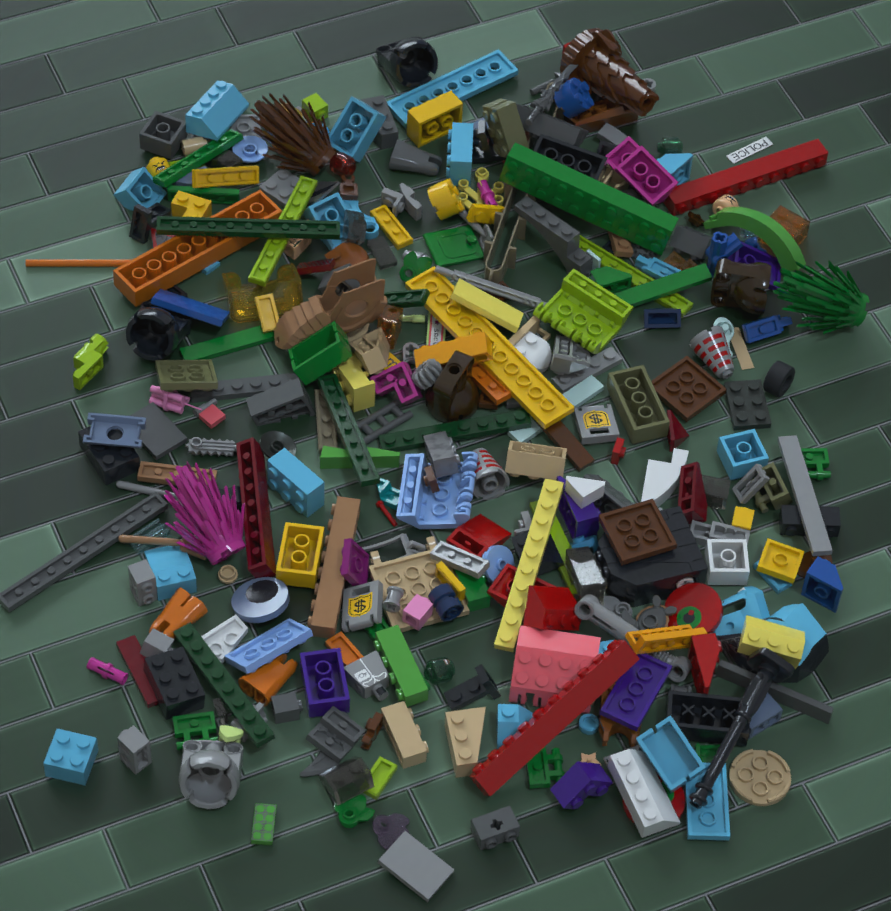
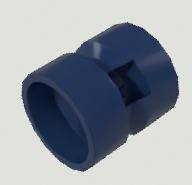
M448 583L438 585L428 595V599L433 603V607L436 608V612L442 621H450L457 618L464 609L459 598H455L456 593Z

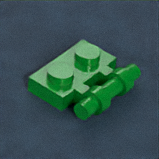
M801 448L806 467L815 468L816 470L808 471L810 479L823 480V478H831L830 471H823V468H829L830 464L827 448Z
M214 711L172 717L175 738L184 737V741L176 742L177 750H183V743L191 740L190 736L202 735V739L195 740L218 741V737L209 738V734L216 733Z
M544 747L526 763L529 789L549 788L551 785L550 780H554L557 783L565 774V771L562 770L563 756L560 754L559 748H553L552 754H547L546 747ZM548 764L554 765V770L549 771Z

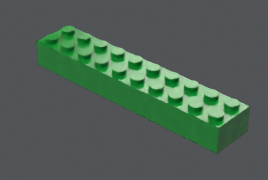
M516 142L507 155L499 178L500 181L661 256L679 219Z

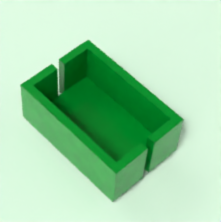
M335 320L288 350L293 371L305 385L316 381L318 377L326 372H330L334 367L352 357L347 334Z

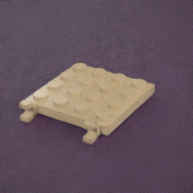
M434 536L426 538L427 551L390 561L381 562L378 550L370 552L371 565L368 570L372 581L379 580L383 584V602L386 600V592L389 586L400 587L404 591V595L400 599V610L393 613L384 609L390 627L398 625L401 632L415 629L402 621L403 610L413 597L418 594L421 597L428 598L431 590L442 584L435 576L436 564L439 562L430 558V552L437 545ZM447 566L448 569L455 575L453 568ZM464 599L461 601L464 609L458 617L469 615V608ZM433 607L432 616L422 627L443 622L437 614L436 608Z

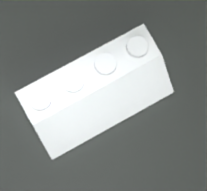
M627 749L610 755L608 769L641 837L643 838L679 825L680 820L655 769L643 751Z

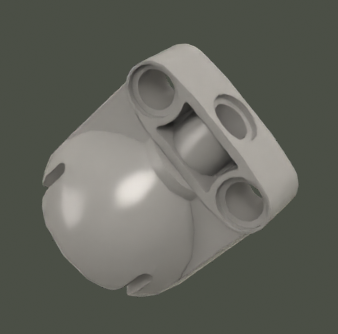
M216 740L185 741L183 743V754L178 779L183 796L185 798L190 796V803L205 809L220 808L228 803V799L231 801L237 794L240 785L241 769L243 766V746L237 742Z

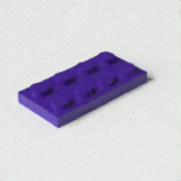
M646 653L637 654L640 660L617 680L600 709V715L636 732L673 667Z

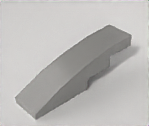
M692 520L691 524H689L697 545L706 546L707 539H746L748 545L750 530L712 521V524L709 525Z

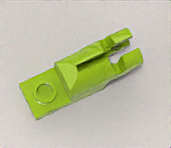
M95 333L89 339L91 343H85L73 357L74 367L76 368L73 374L74 387L78 390H81L104 367L103 354L109 348L107 346L109 343L99 334Z

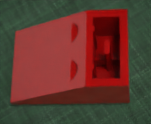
M479 514L458 526L446 539V543L482 558V555L490 546L503 545L512 533Z

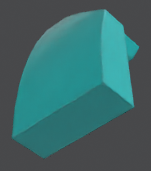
M380 478V484H377L380 500L383 501L384 505L397 511L400 490L391 487L390 481Z

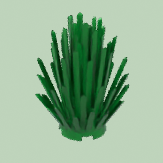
M815 261V264L832 278L830 280L810 266L802 265L799 262H795L796 265L814 276L812 277L800 270H795V273L781 268L780 273L784 275L783 284L774 281L773 284L780 288L772 291L778 294V299L793 303V306L788 305L787 308L784 307L782 310L821 316L801 318L803 321H827L798 324L796 327L809 326L811 330L828 328L823 331V334L844 327H859L868 313L865 311L866 303H869V297L861 293L848 270L845 276L838 266H834L828 261L829 269L837 276L834 277L818 261Z

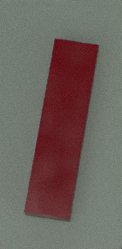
M133 635L117 641L116 646L147 707L150 708L158 705V700L144 672V658L146 657L140 654L141 646L136 636Z

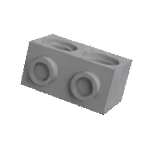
M147 559L129 565L130 590L138 606L151 604L157 600L156 577Z
M134 725L129 729L123 730L117 737L119 758L136 775L152 763L150 741Z

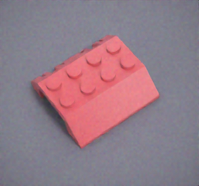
M520 625L509 702L518 703V696L521 695L520 704L525 705L527 701L526 694L532 693L534 694L533 706H538V700L542 698L541 707H545L551 696L559 694L563 690L564 684L570 680L573 681L578 677L577 673L582 668H588L593 663L592 659L599 653L601 637ZM589 705L582 713L590 714L591 705Z

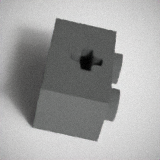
M507 806L471 819L470 830L479 849L483 850L486 848L492 849L497 844L505 841L511 842L519 837L520 825L511 807Z

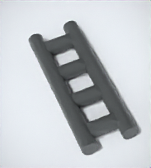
M400 399L394 400L357 422L359 430L362 429L367 434L363 438L366 445L379 438V435L389 432L413 417V413L410 410L403 413L398 408L402 405ZM392 411L397 418L388 422L384 415ZM377 420L382 427L373 431L369 424ZM337 434V438L342 441L339 434Z

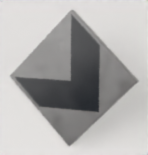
M318 181V185L308 204H314L327 198L326 195L340 184L339 181Z

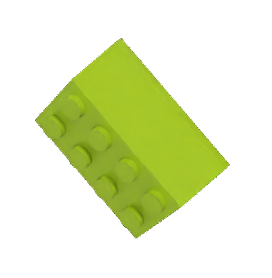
M573 268L563 279L561 289L544 307V302H541L535 308L533 315L538 319H542L545 323H551L552 328L572 339V341L580 342L581 346L587 348L592 354H598L619 333L633 310V306Z

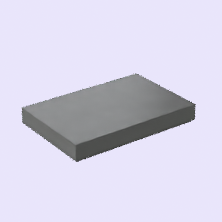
M406 831L399 836L378 860V864L426 902L433 897L454 873V869Z

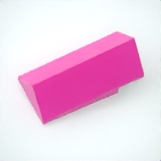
M630 136L605 156L608 157L607 164L652 206L665 201L678 184V181L642 145L639 146Z

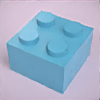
M755 429L719 437L716 451L730 480L744 477L755 464H761L762 467L768 464L769 457Z
M56 729L43 763L45 776L86 785L98 753L97 738Z

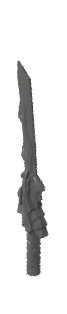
M568 65L548 90L540 91L542 93L540 94L541 99L538 98L530 104V107L534 109L526 119V125H532L539 112L549 111L555 96L554 92L559 91L561 83L569 79L570 74L578 65Z

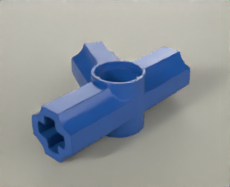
M719 231L713 233L711 245L705 251L708 257L707 267L712 278L717 262L720 259H728L729 256L744 246L735 233L729 237L726 233Z

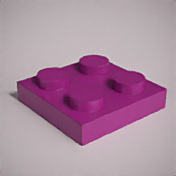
M352 538L344 539L340 573L353 586L365 584L368 579L370 555Z

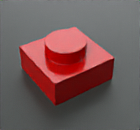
M617 437L612 451V464L618 465L620 458L624 459L626 447H624L625 439Z

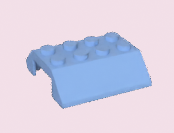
M462 452L463 461H461V465H458L459 473L436 478L440 491L432 493L430 486L426 487L423 478L426 475L424 467L431 465L427 463L425 454H405L396 513L397 519L418 529L457 528L470 519L472 506L470 501L473 499L476 476L474 470L477 469L478 454L476 452Z

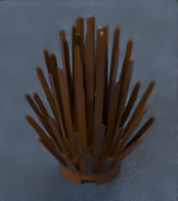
M269 93V96L274 101V104H272L262 95V98L268 104L257 100L254 106L259 111V114L254 109H250L260 120H256L252 116L248 117L266 131H262L258 127H253L254 129L251 131L281 149L282 151L271 146L268 147L269 150L286 158L274 154L271 156L262 154V156L281 161L282 163L276 168L307 172L312 177H315L320 169L336 153V150L331 146L324 115L321 117L322 126L321 120H317L311 104L308 102L311 110L310 116L314 122L313 125L305 109H301V112L306 121L285 94H283V98L287 101V104L279 98L280 104Z

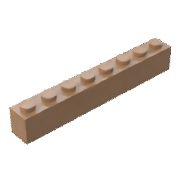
M337 496L336 504H332L331 515H333V519H329L328 522L330 534L326 535L324 543L327 549L322 551L321 562L323 567H319L318 570L320 582L315 584L314 595H317L316 600L312 599L311 611H313V616H309L307 627L311 628L314 637L329 639L336 634L346 579L340 573L343 557L342 548L344 547V539L352 538L355 540L361 499Z

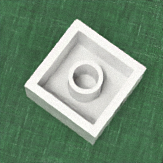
M707 539L704 552L705 563L708 567L707 585H747L750 569L746 539Z

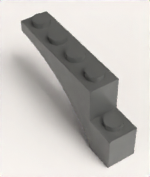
M527 196L514 205V211L533 225L550 244L565 266L568 274L573 268L585 276L590 273L593 257L579 248V231Z

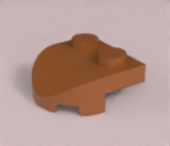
M351 242L342 243L325 254L327 259H335L334 269L348 263L355 265L369 259L367 252L361 246Z

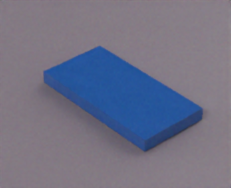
M160 289L151 299L152 305L221 327L230 315L229 311Z

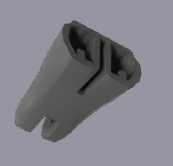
M397 139L391 155L389 170L411 171L436 176L443 159Z

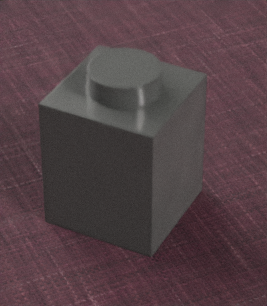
M295 692L271 696V708L275 724L300 720V711H303L301 699H297Z

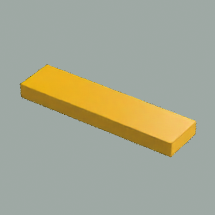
M257 165L192 169L193 188L259 184V166Z

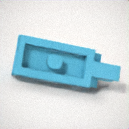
M639 255L635 261L637 268L655 279L681 271L655 257L647 259Z

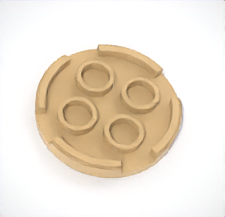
M749 749L740 753L733 760L729 771V782L734 793L743 801L756 806H769L778 803L787 795L791 785L790 768L781 756L770 750Z

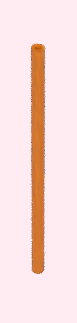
M26 259V267H120L133 259Z

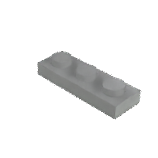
M440 541L430 552L431 559L438 562L442 561L445 565L478 579L490 567L488 560L443 541Z

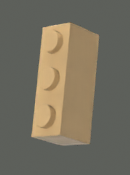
M405 701L381 708L383 725L402 768L405 769L426 762V756L429 753L428 745L420 737L421 730L419 725L414 724L411 708H407Z

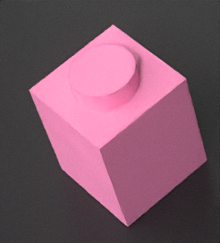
M416 594L404 608L402 621L419 631L432 616L433 603L428 598Z

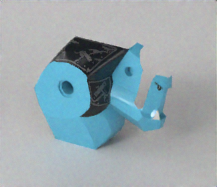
M754 586L743 587L737 594L721 601L722 606H725L741 598L746 599V606L741 610L724 615L719 626L713 632L716 634L717 639L721 641V645L731 659L740 668L757 674V671L747 664L749 655L737 652L746 615L805 632V645L801 661L792 676L781 683H798L819 666L829 652L826 632L803 603L784 606L770 616L763 591Z

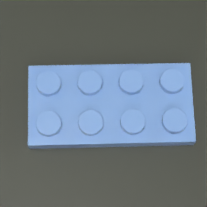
M289 618L226 654L224 657L226 663L246 674L253 673L257 668L272 662L279 655L289 652L291 648L298 644H303L308 638L313 636L310 628Z

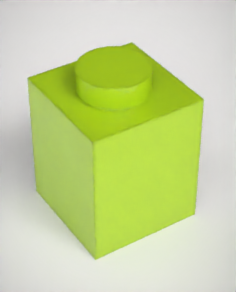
M317 93L302 99V109H305L311 122L313 120L310 116L311 110L308 102H310L317 120L320 119L322 121L321 117L323 115L324 119L328 118V104Z

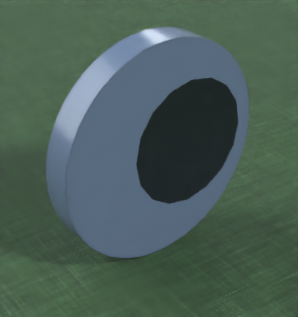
M260 577L242 584L234 592L231 604L234 614L242 621L261 623L272 620L284 612L289 604L290 595L287 586L281 580L272 577Z

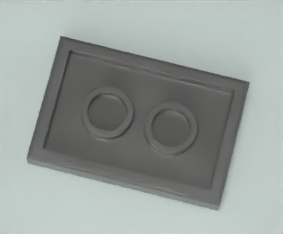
M154 402L130 415L146 418V429H141L139 440H142V446L155 460L160 459L187 442V437Z

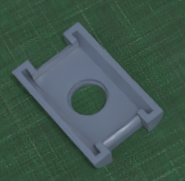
M88 413L87 422L88 425H91L89 435H84L83 443L142 448V440L139 439L141 429H146L145 417ZM113 429H118L123 433V436L118 440H111L107 434Z

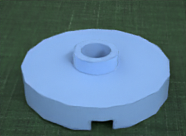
M503 545L490 546L482 555V558L490 563V567L483 574L486 575L488 578L486 580L490 583L495 581L507 563L515 567L512 552Z

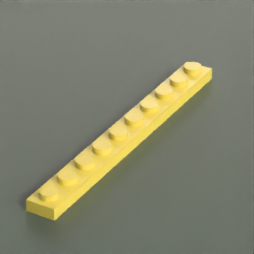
M550 479L544 480L495 639V649L509 652L515 651L520 625L522 626L524 621L529 585L535 584L564 489V482Z

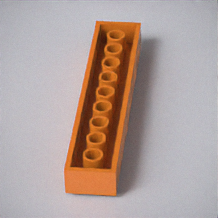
M258 190L209 218L279 219L282 210L266 194ZM176 235L114 269V286L137 307L151 299L160 289L167 290L260 237Z

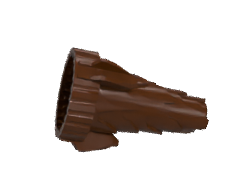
M593 28L585 30L573 38L570 44L567 45L565 52H563L560 72L562 73L568 65H578L570 74L569 79L575 77L581 82L585 81L589 85L590 95L591 93H596L602 98L606 97L615 104L619 103L628 107L641 117L647 116V113L652 110L654 104L659 100V96L647 87L648 83L635 74L636 71L628 66L630 63L621 57V46L614 38L612 32L609 29Z

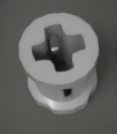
M389 586L386 592V600L382 606L386 611L398 612L400 610V599L403 597L404 591L400 587Z

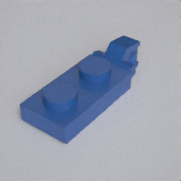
M772 315L744 324L742 329L746 343H751L782 333L781 331H784V326L792 324V319L787 316L781 318L780 315Z

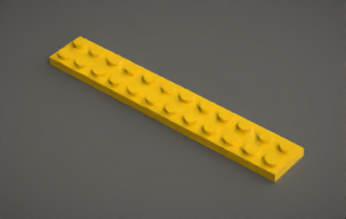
M435 266L405 282L407 290H429L430 295L424 307L454 338L470 336L475 332H485L491 340L493 359L480 362V364L511 392V396L544 429L574 412L575 407L487 318L450 298L455 286L444 275L434 272Z

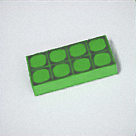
M255 804L251 844H273L277 805Z

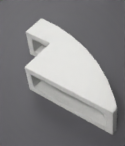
M674 448L671 463L648 459L641 502L653 499L657 507H659L671 496L680 483L681 466L687 463L688 450Z

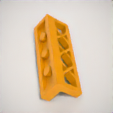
M687 624L627 632L625 637L637 655L689 648L691 636L707 634L704 627L692 629L691 625Z

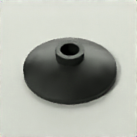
M268 431L261 436L259 441L261 451L268 458H271L283 448H286L294 456L297 451L296 444L292 438L279 431Z

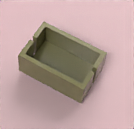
M500 98L482 106L484 110L483 117L489 126L488 133L494 142L493 149L498 156L507 158L515 142L529 148L515 102Z

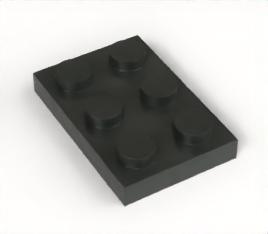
M761 379L724 382V387L727 389L725 394L734 431L771 428L772 423Z

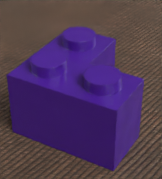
M577 761L550 790L563 808L577 809L584 803L583 800L588 795H604L613 782L599 763Z

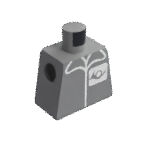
M376 650L344 667L347 683L361 697L368 698L375 695L379 701H382L388 696L389 693L385 688L389 686V675Z

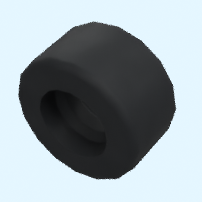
M776 361L765 377L763 389L776 397H782L793 382L795 368L782 361Z

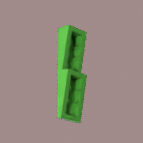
M323 446L320 456V469L353 468L345 449ZM367 447L376 468H399L400 452Z

